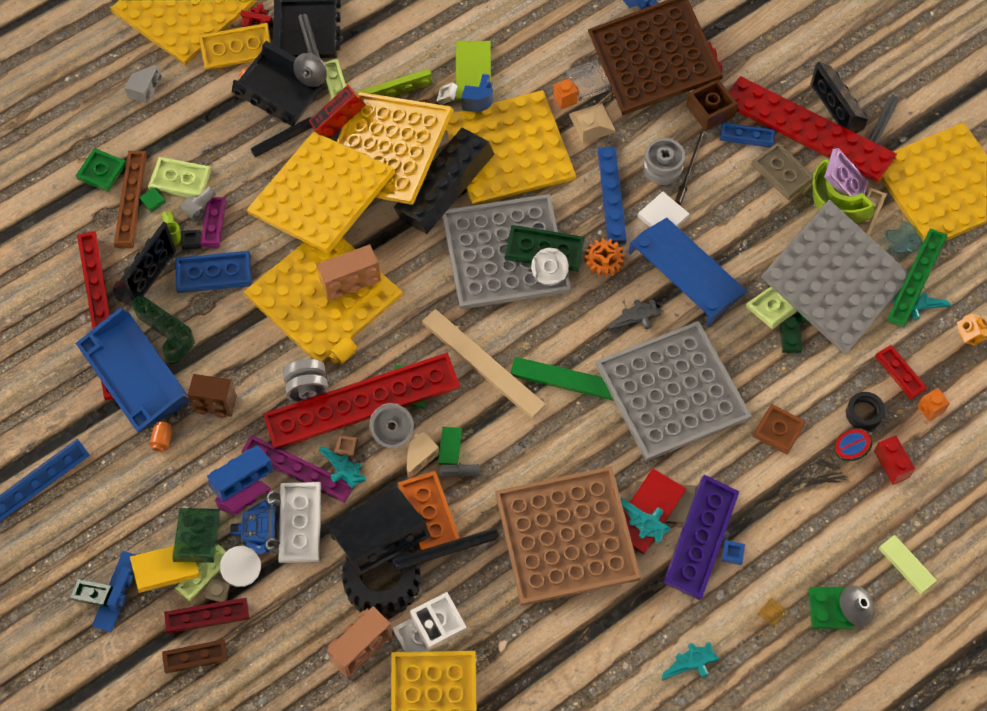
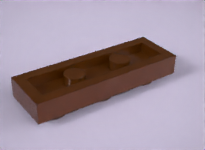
M224 639L162 651L164 672L166 674L228 662Z

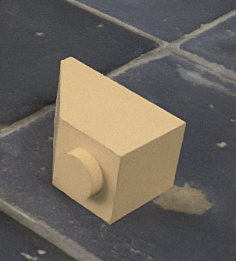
M424 432L414 435L408 443L407 476L409 479L413 478L439 456V447Z

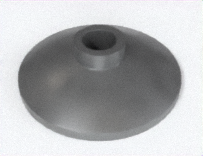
M303 53L294 61L293 69L295 76L302 84L309 87H317L325 81L327 76L326 66L318 56L312 53Z
M849 586L842 591L839 603L845 618L857 626L869 624L875 615V605L869 593L859 586Z

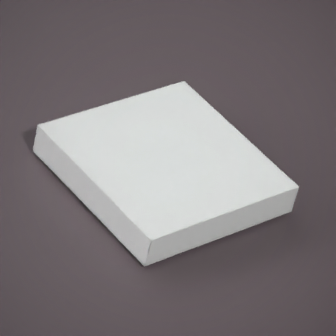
M662 192L643 208L637 217L649 227L665 218H668L678 227L689 218L690 214Z

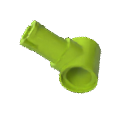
M165 211L161 214V217L168 225L174 246H177L181 243L180 227L174 221L173 213L167 211L168 215H166Z

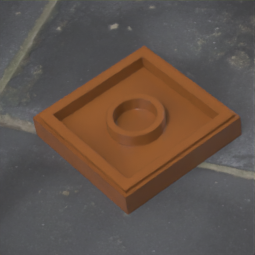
M771 403L753 437L788 455L806 421Z

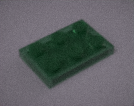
M179 509L172 556L173 562L214 563L221 515L220 509Z

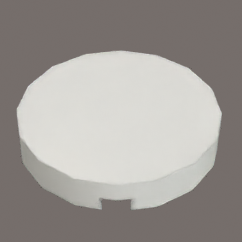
M556 248L542 249L532 260L531 270L533 276L543 285L553 286L559 284L568 274L569 264L567 257Z
M236 546L229 549L223 555L220 562V573L223 579L235 587H245L252 584L257 579L261 570V561L258 554L245 546Z

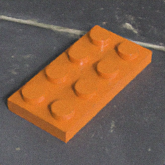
M436 471L398 482L400 491L424 519L431 535L430 538L419 543L420 550L460 538Z

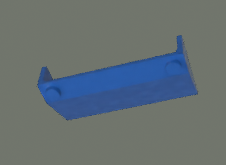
M668 218L644 230L630 243L628 253L631 255L635 250H638L708 315L706 322L708 327L747 293L745 288Z
M121 307L75 343L138 433L176 413L190 402L186 391L131 314Z

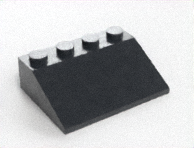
M163 221L152 237L147 239L144 248L136 254L133 263L125 269L122 278L114 284L112 291L115 298L134 309L176 252L166 222Z

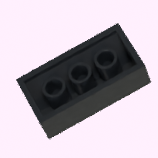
M817 62L810 85L838 125L854 133L864 130L868 121L866 113L861 110L857 100L852 97L848 87L843 84L839 74L834 71L832 66Z

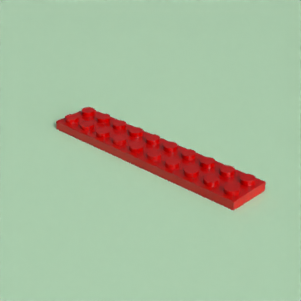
M742 76L737 79L728 91L738 103L736 112L775 130L829 159L832 150L839 148L863 176L877 183L880 182L896 159V153Z
M447 352L263 413L273 448L281 449L368 420L374 410L382 404L395 403L402 407H407L460 389V384Z

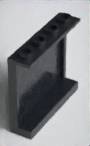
M274 0L273 45L296 58L303 53H308L298 18L299 15L307 14L320 58H337V51H340V40H337V37L341 36L340 26H338V23H341V14L338 12V9H341V0Z
M265 41L262 45L261 53L238 81L234 79L231 92L293 127L323 89L326 79L317 87H309L302 84L295 76L293 69L296 57Z
M397 486L326 524L332 539L336 540L358 576L431 537L424 519Z

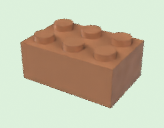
M370 244L317 264L320 284L328 301L340 299L343 295L358 292L361 288L374 286L381 281L379 262Z
M374 606L370 610H364L355 624L351 623L344 630V634L339 639L335 638L328 645L327 652L331 663L348 679L393 636L391 623Z

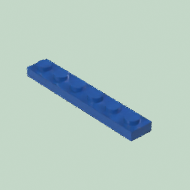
M616 147L598 148L607 241L612 239V244L616 242L618 244H625L627 238Z
M78 439L67 445L0 495V521L90 456Z

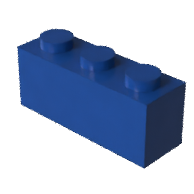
M256 445L207 475L209 487L222 502H225L273 472L271 460Z

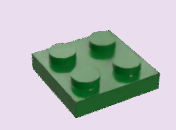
M94 148L75 176L77 180L109 192L125 168L126 161Z
M809 587L811 629H853L854 624L845 618L839 603L840 595L847 587Z

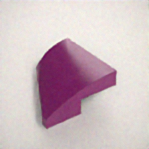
M258 480L225 502H222L218 497L215 499L219 510L237 515L246 506L255 503V498L264 492L268 494L271 489Z

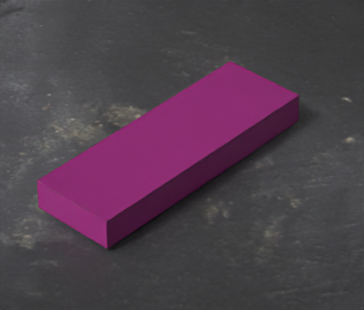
M213 197L206 204L201 247L220 248L227 202L226 197Z

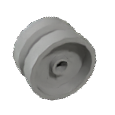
M660 138L651 142L646 149L643 170L646 177L658 185H669L676 182L683 172L685 161L683 147L677 141L670 138Z
M303 359L292 362L284 367L283 377L286 383V396L290 401L299 402L329 392L323 362L315 359Z
M387 403L374 410L370 417L369 427L377 443L384 447L396 448L408 442L413 434L414 423L411 415L404 407L395 403ZM394 422L396 426L389 429L388 424Z

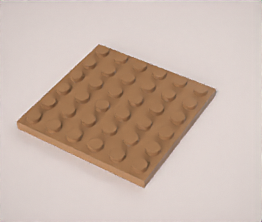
M612 466L495 491L521 606L641 580Z

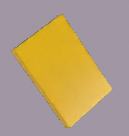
M190 542L130 556L139 593L200 577Z

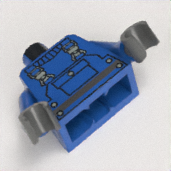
M274 491L269 492L266 499L248 509L247 512L242 513V523L230 525L231 536L242 535L244 546L251 548L258 555L271 551L274 553L279 552V549L276 548V545L280 544L277 540V512L275 506H272L273 504L280 505L281 500L275 499L280 493Z

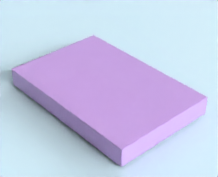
M839 148L833 149L824 178L841 195L856 196L861 193L865 195L868 180Z

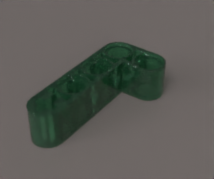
M138 296L133 299L131 305L136 317L167 338L162 346L166 360L170 363L179 362L195 344L191 328L146 297Z

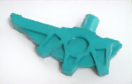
M923 293L919 296L911 313L913 321L919 320V311L950 307L951 303L947 300L928 297L927 293ZM897 296L893 298L894 303L897 299Z
M327 447L319 448V451L332 463L337 471L331 475L333 482L342 479L351 488H354L358 483L366 481V476L360 475L359 470L362 468L360 463L353 464L348 460V456L344 455L341 457L331 452Z
M620 497L622 507L631 519L629 524L631 527L636 526L640 531L639 537L641 539H644L646 536L655 537V541L661 543L663 535L671 530L669 526L659 521L663 510L657 507L652 515L647 514Z
M708 642L705 647H696L694 643L688 644L689 650L683 655L678 653L674 664L663 672L662 681L688 670L697 669L701 678L709 676L705 666L708 663H714L719 660V657L712 650V644Z

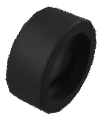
M871 392L855 394L850 399L846 408V418L854 428L864 431L875 429L881 423L885 414V405L882 399ZM859 402L871 404L877 411L876 417L873 420L861 419L854 412L855 405Z

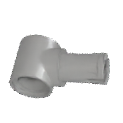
M208 186L198 197L186 198L181 204V209L192 221H197L202 218L205 213V205L216 193Z

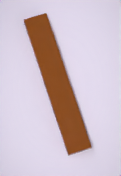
M128 151L114 246L118 248L134 247L140 207L139 197L142 194L147 160L146 151Z

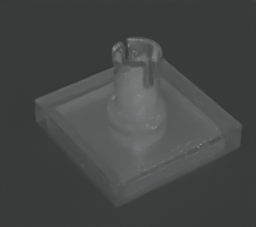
M597 60L568 69L564 73L566 79L570 78L572 83L577 85L579 89L577 98L579 101L611 90L610 83Z

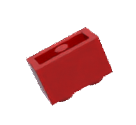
M895 435L878 442L874 453L892 485L910 478L915 467L897 436Z

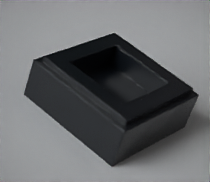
M200 229L181 231L182 250L201 249Z

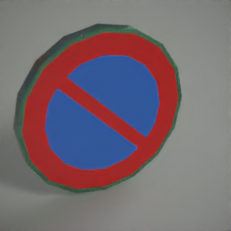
M862 428L846 430L835 441V454L844 461L859 460L871 450L873 445L872 436Z

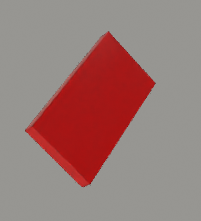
M652 468L630 501V504L651 515L657 507L663 510V514L659 521L665 524L687 488ZM624 510L633 548L645 555L655 537L646 536L644 539H641L639 537L640 531L636 526L631 527L629 524L631 519Z

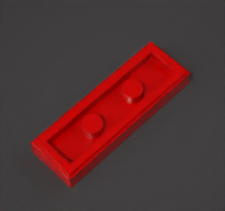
M892 345L876 353L875 358L910 400L927 390L925 384Z

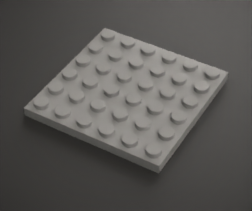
M550 194L448 209L442 216L460 310L571 292L568 274L559 284L553 286L543 285L533 276L531 264L505 260L511 225L558 232Z
M828 200L760 277L841 352L846 354L902 288L909 272L831 200Z
M699 321L597 360L595 363L646 462L748 421L752 417Z

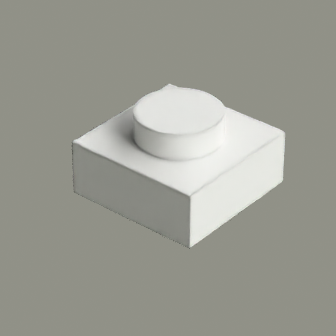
M451 82L440 87L437 102L443 105L453 101L456 96L457 85Z

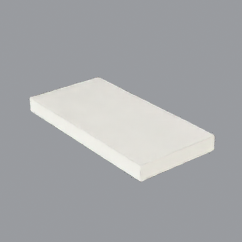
M321 482L281 483L279 563L320 562Z

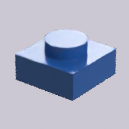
M725 540L721 562L742 565L745 544Z

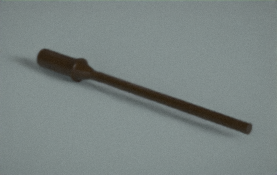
M703 132L700 133L684 182L679 186L675 202L679 205L682 204L685 193L688 190L687 181L704 135Z

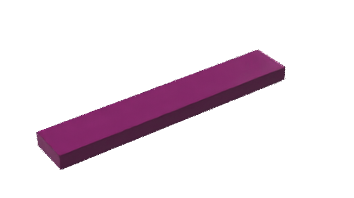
M253 435L250 436L241 450L243 454L246 450L258 445L270 458L273 469L302 483L321 482L322 493L343 503H346L354 489L342 479L333 482L331 480V473L280 448L274 449L273 445Z

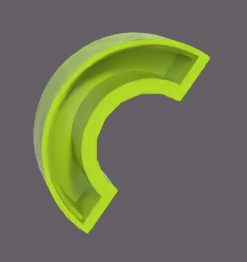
M825 158L818 165L813 175V200L817 209L820 210L828 200H831L856 224L873 218L874 204L863 193L856 196L841 195L824 178L829 164V160Z

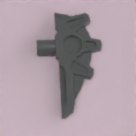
M635 300L633 307L630 309L624 308L623 314L616 321L610 323L609 331L638 322L642 323L645 329H650L652 327L649 321L650 318L660 316L662 312L656 307L655 300H650L649 304Z

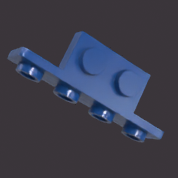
M122 552L109 583L113 590L107 602L108 607H99L92 624L94 628L107 632L113 631L120 611L126 603L129 589L134 583L135 577L130 556L136 554Z

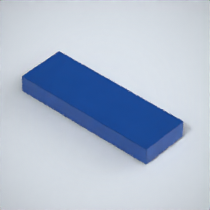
M722 122L720 141L768 148L774 145L775 130Z

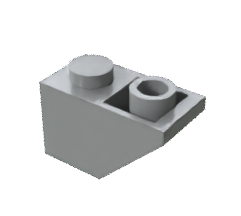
M153 65L131 74L125 86L127 97L148 103L149 99L154 95L157 84L162 79L159 67Z

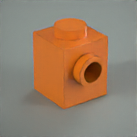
M570 78L554 84L553 97L561 110L577 104L579 89L575 83H572Z
M937 388L924 395L917 407L926 419L931 421L943 414L950 402L940 389Z

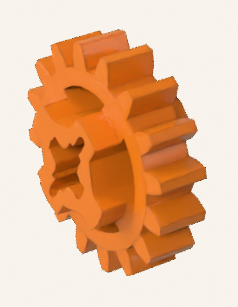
M602 238L601 242L595 240L594 245L589 244L588 249L585 250L584 262H586V268H591V273L597 272L598 277L601 273L605 277H607L608 273L614 276L615 271L620 272L621 266L624 265L625 254L622 247L618 248V242L612 244V239L605 242V239Z

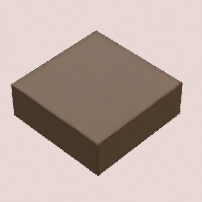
M338 435L334 453L339 456L345 455L354 458L358 438Z

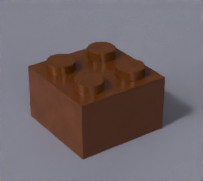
M716 79L688 93L686 106L703 129L707 131L735 117L738 103L720 80Z
M193 374L188 391L190 403L196 413L202 415L209 413L222 418L226 416L232 417L237 398L232 379Z

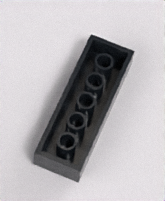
M461 128L431 163L414 204L397 202L394 206L399 218L428 234L494 156L489 141Z

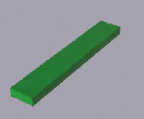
M929 229L888 315L887 322L905 328L947 239V234Z
M519 357L514 358L510 374L516 378L614 401L602 377Z

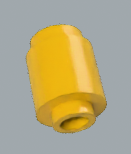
M349 337L342 339L329 350V358L334 364L342 365L355 354L357 346Z

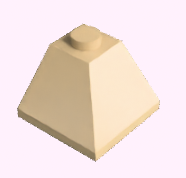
M602 103L569 113L582 143L616 132Z

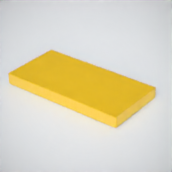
M267 23L198 35L205 70L254 62L261 53L262 45L265 41L271 43Z

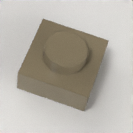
M211 579L204 599L214 603L226 601L231 584Z

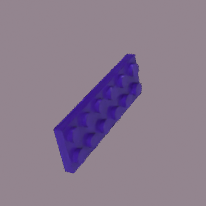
M705 474L701 477L665 575L664 584L698 600L702 599L740 491Z

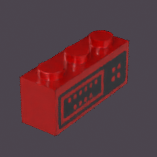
M347 85L318 111L309 122L319 135L330 139L366 104L359 94Z

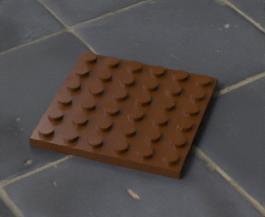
M666 0L588 29L589 36L622 116L697 89L716 79H723L689 0Z

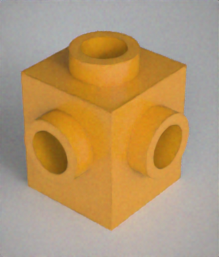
M968 314L961 321L957 322L959 327L958 333L965 343L975 346L987 339V322L983 317Z

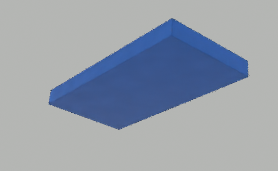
M250 251L175 258L177 293L249 287L252 285Z

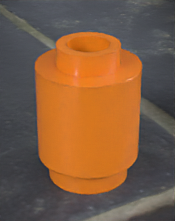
M157 422L153 427L149 442L152 450L156 452L168 450L173 433L171 424Z

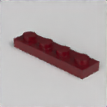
M247 598L164 612L167 634L250 620Z

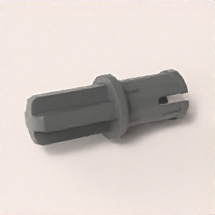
M459 463V465L440 466L441 477H459L460 479L462 476H479L480 474L479 464L462 465Z

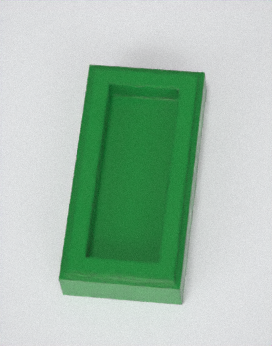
M442 427L438 465H458L462 428Z

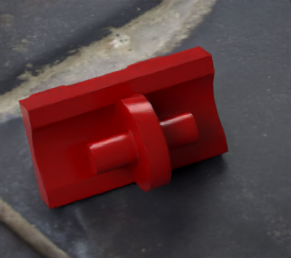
M258 3L257 7H251V12L241 10L240 15L243 18L242 27L253 26V23H267L268 29L270 26L273 27L272 17L267 16L268 10L264 9L263 4Z

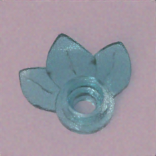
M905 221L902 222L900 231H886L887 239L892 243L889 249L896 253L916 252L921 247V239L916 235V229Z

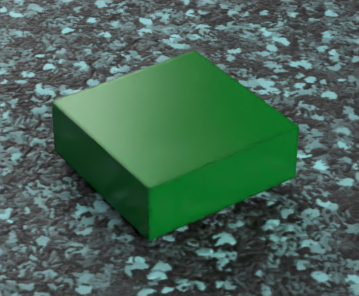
M155 188L139 197L140 201L150 212L166 203L165 199Z

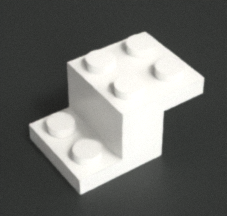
M448 592L410 610L411 619L393 627V631L404 652L442 651L449 647L448 639L467 630Z

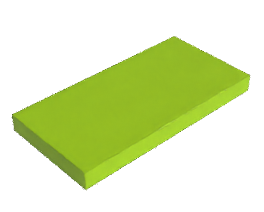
M456 41V102H462L461 98L465 85L479 87L482 74H488L491 82V41Z

